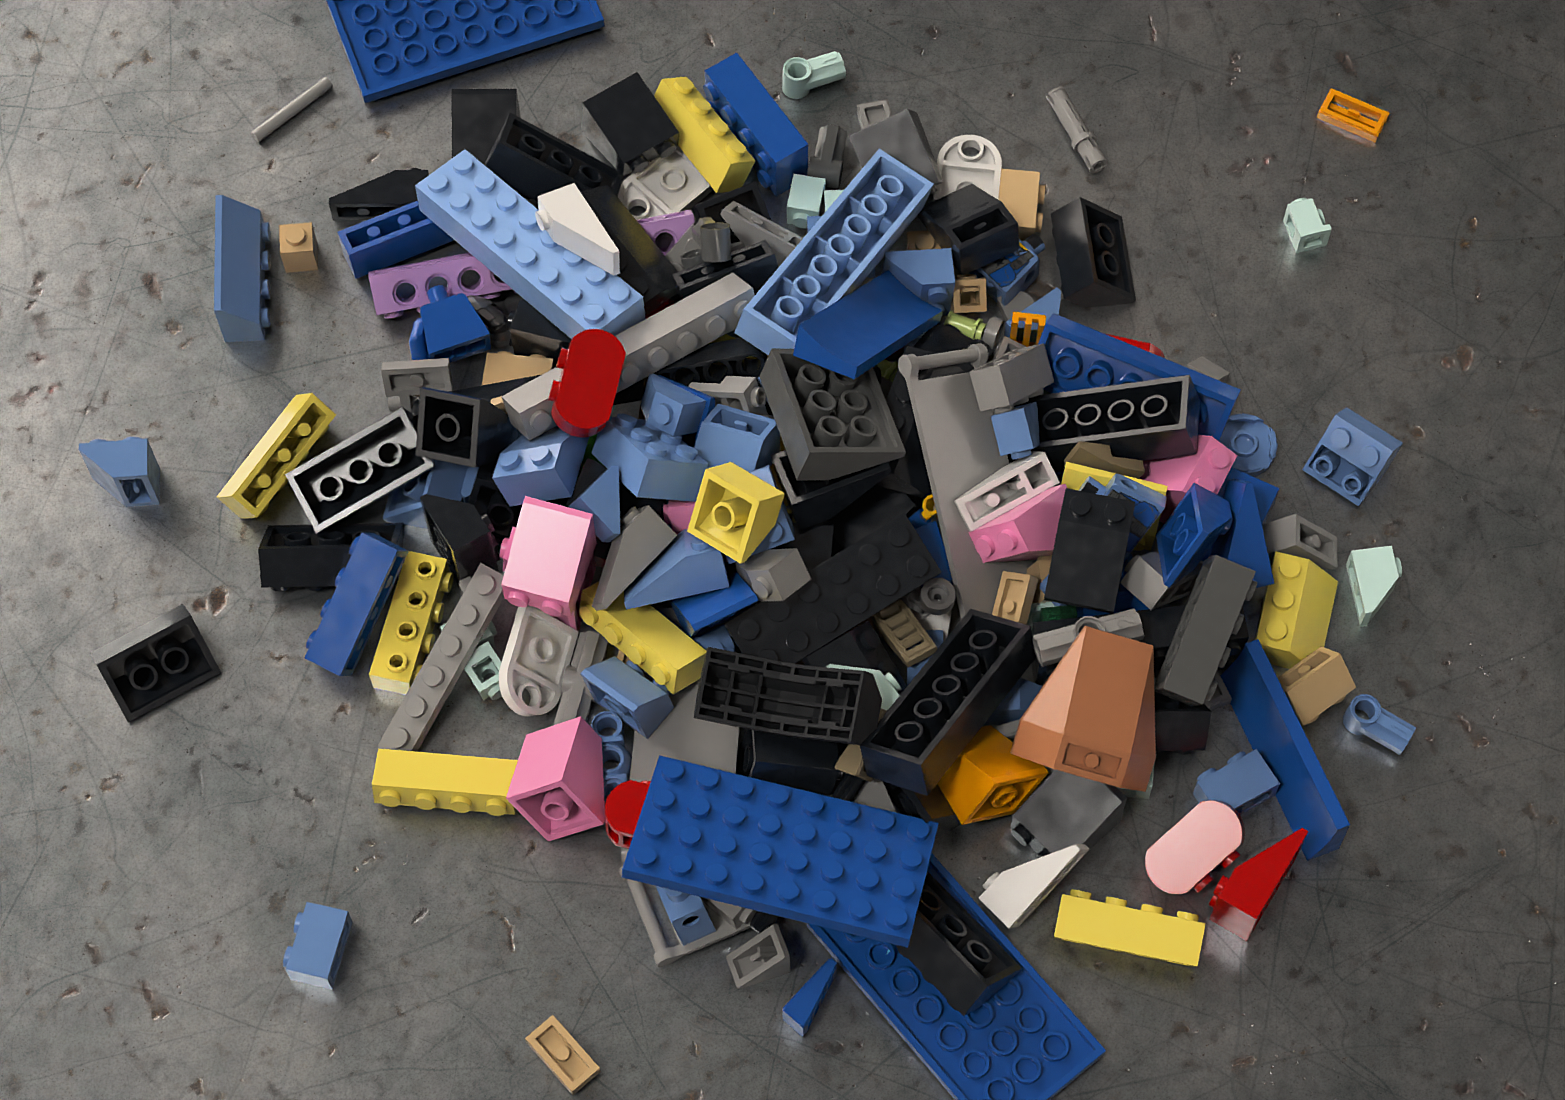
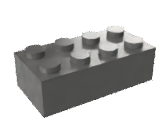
M1218 555L1203 561L1154 684L1155 692L1189 706L1203 705L1205 700H1211L1218 681L1213 680L1217 668L1225 666L1231 648L1227 647L1230 635H1236L1243 622L1244 615L1240 614L1242 605L1245 600L1249 602L1255 592L1257 582L1253 578L1256 571Z

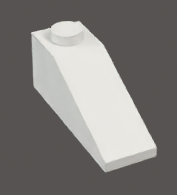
M575 183L538 196L539 211L535 212L536 221L542 231L546 230L553 242L613 276L620 274L619 250Z
M1031 451L1032 455L1019 458L1002 467L954 500L970 532L1060 483L1045 452Z
M1075 844L1008 869L1000 874L996 872L983 884L985 891L979 899L1008 928L1019 927L1087 853L1089 848L1085 844Z

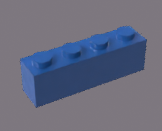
M418 201L337 232L344 257L355 279L367 275L370 271L380 270L454 241L452 237L420 211Z
M362 532L360 536L354 539L349 550L351 557L347 566L342 568L336 577V590L332 598L326 601L321 610L320 616L322 620L317 630L311 633L307 640L306 648L308 651L304 657L305 659L338 676H352L409 553L408 550L374 533Z

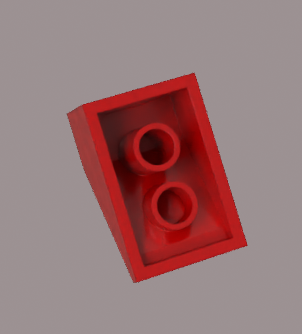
M1304 828L1297 830L1237 866L1229 878L1223 875L1209 903V906L1213 908L1209 920L1248 941L1299 855L1309 831Z

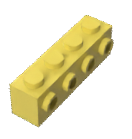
M687 77L662 79L654 97L679 132V148L716 193L729 192L742 187L756 160L732 133L728 125L714 111L710 103L695 88L691 80Z
M313 393L295 395L217 495V498L240 519L261 516L267 510L270 500L277 491L287 484L288 480L285 474L295 469L307 458L310 448L327 432L328 425L336 414Z
M409 551L399 575L369 672L373 688L405 695L410 689L423 666L425 655L429 654L434 646L435 634H432L435 623H440L443 617L444 603L441 602L444 592L449 593L453 584L454 574L450 572L447 559Z
M599 581L582 590L579 617L605 637L611 645H614L629 657L634 664L653 677L656 683L665 685L667 690L674 695L701 678L707 651L653 606L645 605L626 610L623 591L607 609L596 611L592 607Z
M378 748L372 780L374 803H380L388 807H396L398 805L415 806L423 810L434 808L451 809L458 813L474 811L486 812L494 816L504 814L515 815L516 808L506 799L518 760Z
M1074 889L1070 890V895L1062 894L1054 939L1195 968L1198 966L1206 924L1198 922L1199 915L1178 911L1177 917L1163 915V908L1148 904H1142L1141 910L1126 907L1127 900L1114 897H1106L1105 903L1091 900L1092 893Z

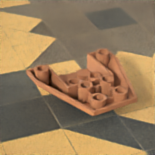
M1084 626L1020 718L1010 753L1055 770L1119 788L1146 792L1156 759L1153 645Z

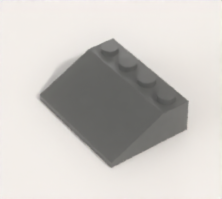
M771 349L759 377L796 480H831L904 457L906 453L873 367L856 379H852L793 356L794 349Z

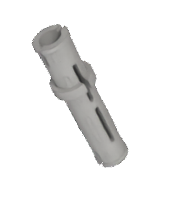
M1060 86L1049 91L1046 99L1070 136L1072 148L1083 158L1090 173H1097L1103 170L1108 161L1096 143L1097 137L1094 132L1089 131L1065 88Z

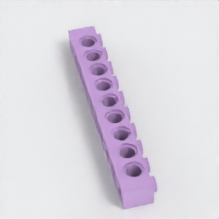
M691 210L637 220L654 243L660 233L667 232L672 235L671 244L666 248H659L664 255L668 253L693 222L695 223ZM469 252L368 272L376 315L384 314V318L401 316L404 314L403 310L416 308L417 312H420V307L430 303L427 296V291L430 289L428 285L430 280L436 276L447 280L446 290L449 297L463 293L466 296L481 295L483 298L492 299L501 296L500 291L512 289L501 279L495 277L492 271ZM468 270H474L480 275L479 281L471 286L461 281L463 273ZM402 283H410L414 286L415 292L409 298H402L396 293L397 287Z

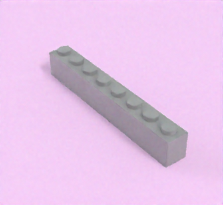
M731 273L615 335L626 352L616 393L736 329L743 309L755 296L753 287L736 274ZM555 367L501 396L511 424L529 441L557 426L551 415L554 402L549 401L548 396L553 380L559 381L562 369Z

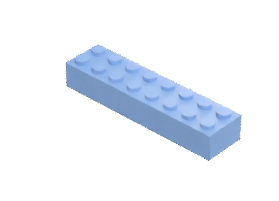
M464 149L415 185L419 209L424 215L569 338L572 339L578 333L589 329L604 330L615 336L645 320L644 301L641 294L618 275H611L553 242L546 230L542 231L538 226L535 212L539 210L467 150Z
M878 149L746 305L734 333L767 355H769L772 348L794 349L799 324L850 294L862 284L884 257L885 252L889 251L923 209L934 183L883 150Z

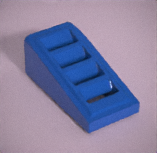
M833 958L828 959L783 1007V1021L802 1037L807 1033L836 976L837 962Z

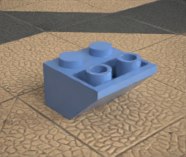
M717 404L702 422L694 448L698 451L697 454L708 463L707 469L732 462L744 470L752 472L768 465L770 467L773 464L771 455L781 452L780 433L775 419Z
M1346 407L1335 414L1302 470L1357 506H1360L1388 470L1403 443Z
M127 437L124 440L118 441L95 439L89 443H79V451L92 479L125 507L160 505V467L147 438Z

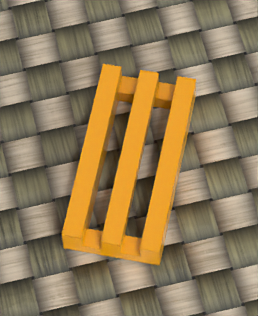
M1331 88L1318 111L1317 118L1376 143L1390 113ZM1332 101H1333V102H1336V103H1338V104H1340V105H1343V106H1345V107H1347V108H1349V109L1347 110V109H1345V108H1343V107H1340V106H1338V105H1336V104H1333V103H1331V102H1332ZM1360 113H1361V114H1364V115H1366V116H1369V117H1371V118H1373V119H1376V120H1378V122L1373 121V120H1371V119H1369V118H1366V117H1364V116H1361Z
M1013 312L1010 339L1026 347L1037 345L1045 327L1046 316ZM1018 321H1025L1023 341L1016 340ZM1032 322L1038 323L1036 343L1029 342Z

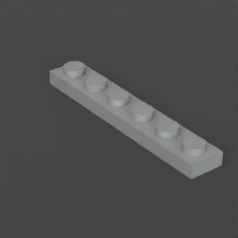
M480 563L378 743V747L391 750L418 751L504 599L501 585L503 574Z

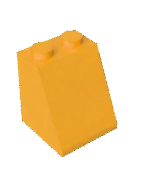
M991 725L981 727L937 783L961 825L1014 814L1049 773L1045 766L1011 754L1013 742Z

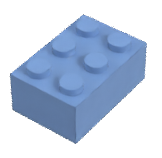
M617 414L616 417L610 416L604 429L597 433L592 454L607 469L611 466H619V480L636 497L696 502L705 469L708 467V463L697 454L698 451L688 446L682 440L681 435L673 437L648 424L646 420L636 419L627 414Z

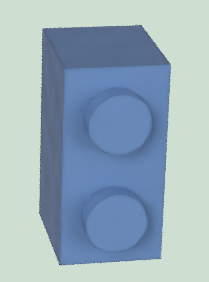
M1255 749L1248 754L1244 751L1237 753L1227 761L1228 765L1217 771L1215 768H1210L1198 776L1193 792L1199 803L1208 800L1222 801L1232 806L1241 815L1274 797L1280 783L1258 750Z
M306 902L304 912H299L295 919L294 933H296L294 944L287 947L283 959V967H286L285 970L292 981L333 989L353 923L348 911Z

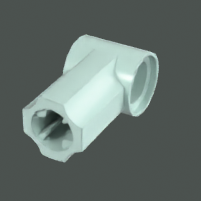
M834 51L808 60L800 57L788 59L783 67V93L789 98L801 99L812 88L846 78L844 61L840 53Z

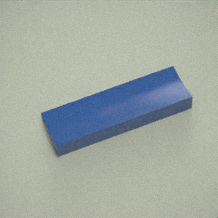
M887 270L800 323L793 356L856 379L940 323L943 310L917 297Z
M1055 313L1046 322L1038 343H1044L1054 379L1053 383L1043 388L1044 391L1049 393L1190 375L1200 398L1198 435L1212 436L1218 441L1221 439L1241 389Z
M1256 639L1248 642L1237 659L1220 676L1232 698L1230 704L1252 749L1258 750L1280 783L1275 796L1293 833L1301 828L1309 831L1301 848L1306 860L1309 861L1339 849L1350 827V823L1259 640Z

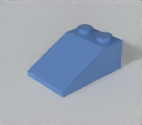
M558 426L530 441L522 435L500 453L492 479L509 506L522 505L525 496L543 501L572 497L589 437L571 436L562 431Z
M684 529L624 590L626 610L728 588L729 577L725 554L687 532L688 529Z

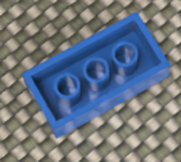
M735 53L704 70L705 85H703V90L706 94V101L710 103L714 111L728 125L732 133L756 160L753 167L757 171L756 174L761 185L764 188L769 187L777 197L791 189L794 174L807 176L808 143L739 54Z

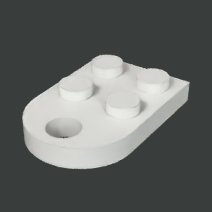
M960 135L946 142L940 149L937 158V167L943 182L936 185L938 191L933 193V201L970 184H974L998 199L1002 160L996 146L989 140L977 135ZM967 147H974L979 151V154L970 157L963 154L962 150Z
M677 146L676 150L665 158L658 157L649 162V165L641 172L632 173L621 184L618 198L628 211L634 206H642L646 209V212L640 216L632 215L636 220L690 210L712 192L713 188L679 146Z
M529 605L527 607H518L499 670V688L505 703L515 713L527 717L548 713L558 703L561 696L564 672L566 667L570 666L579 631ZM524 688L527 689L530 694V703L528 706L524 703L522 699V692Z

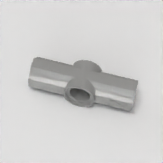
M1134 608L1100 618L1084 616L1074 625L1033 635V644L1037 660L1043 667L1060 662L1084 626L1137 641L1143 640L1144 633L1139 613Z
M593 631L580 632L571 666L568 665L562 679V697L554 725L580 716L588 722L592 703L596 702L580 674L585 668L605 661L609 642L600 633Z

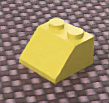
M732 462L705 469L687 532L738 563H745L776 525L785 493Z

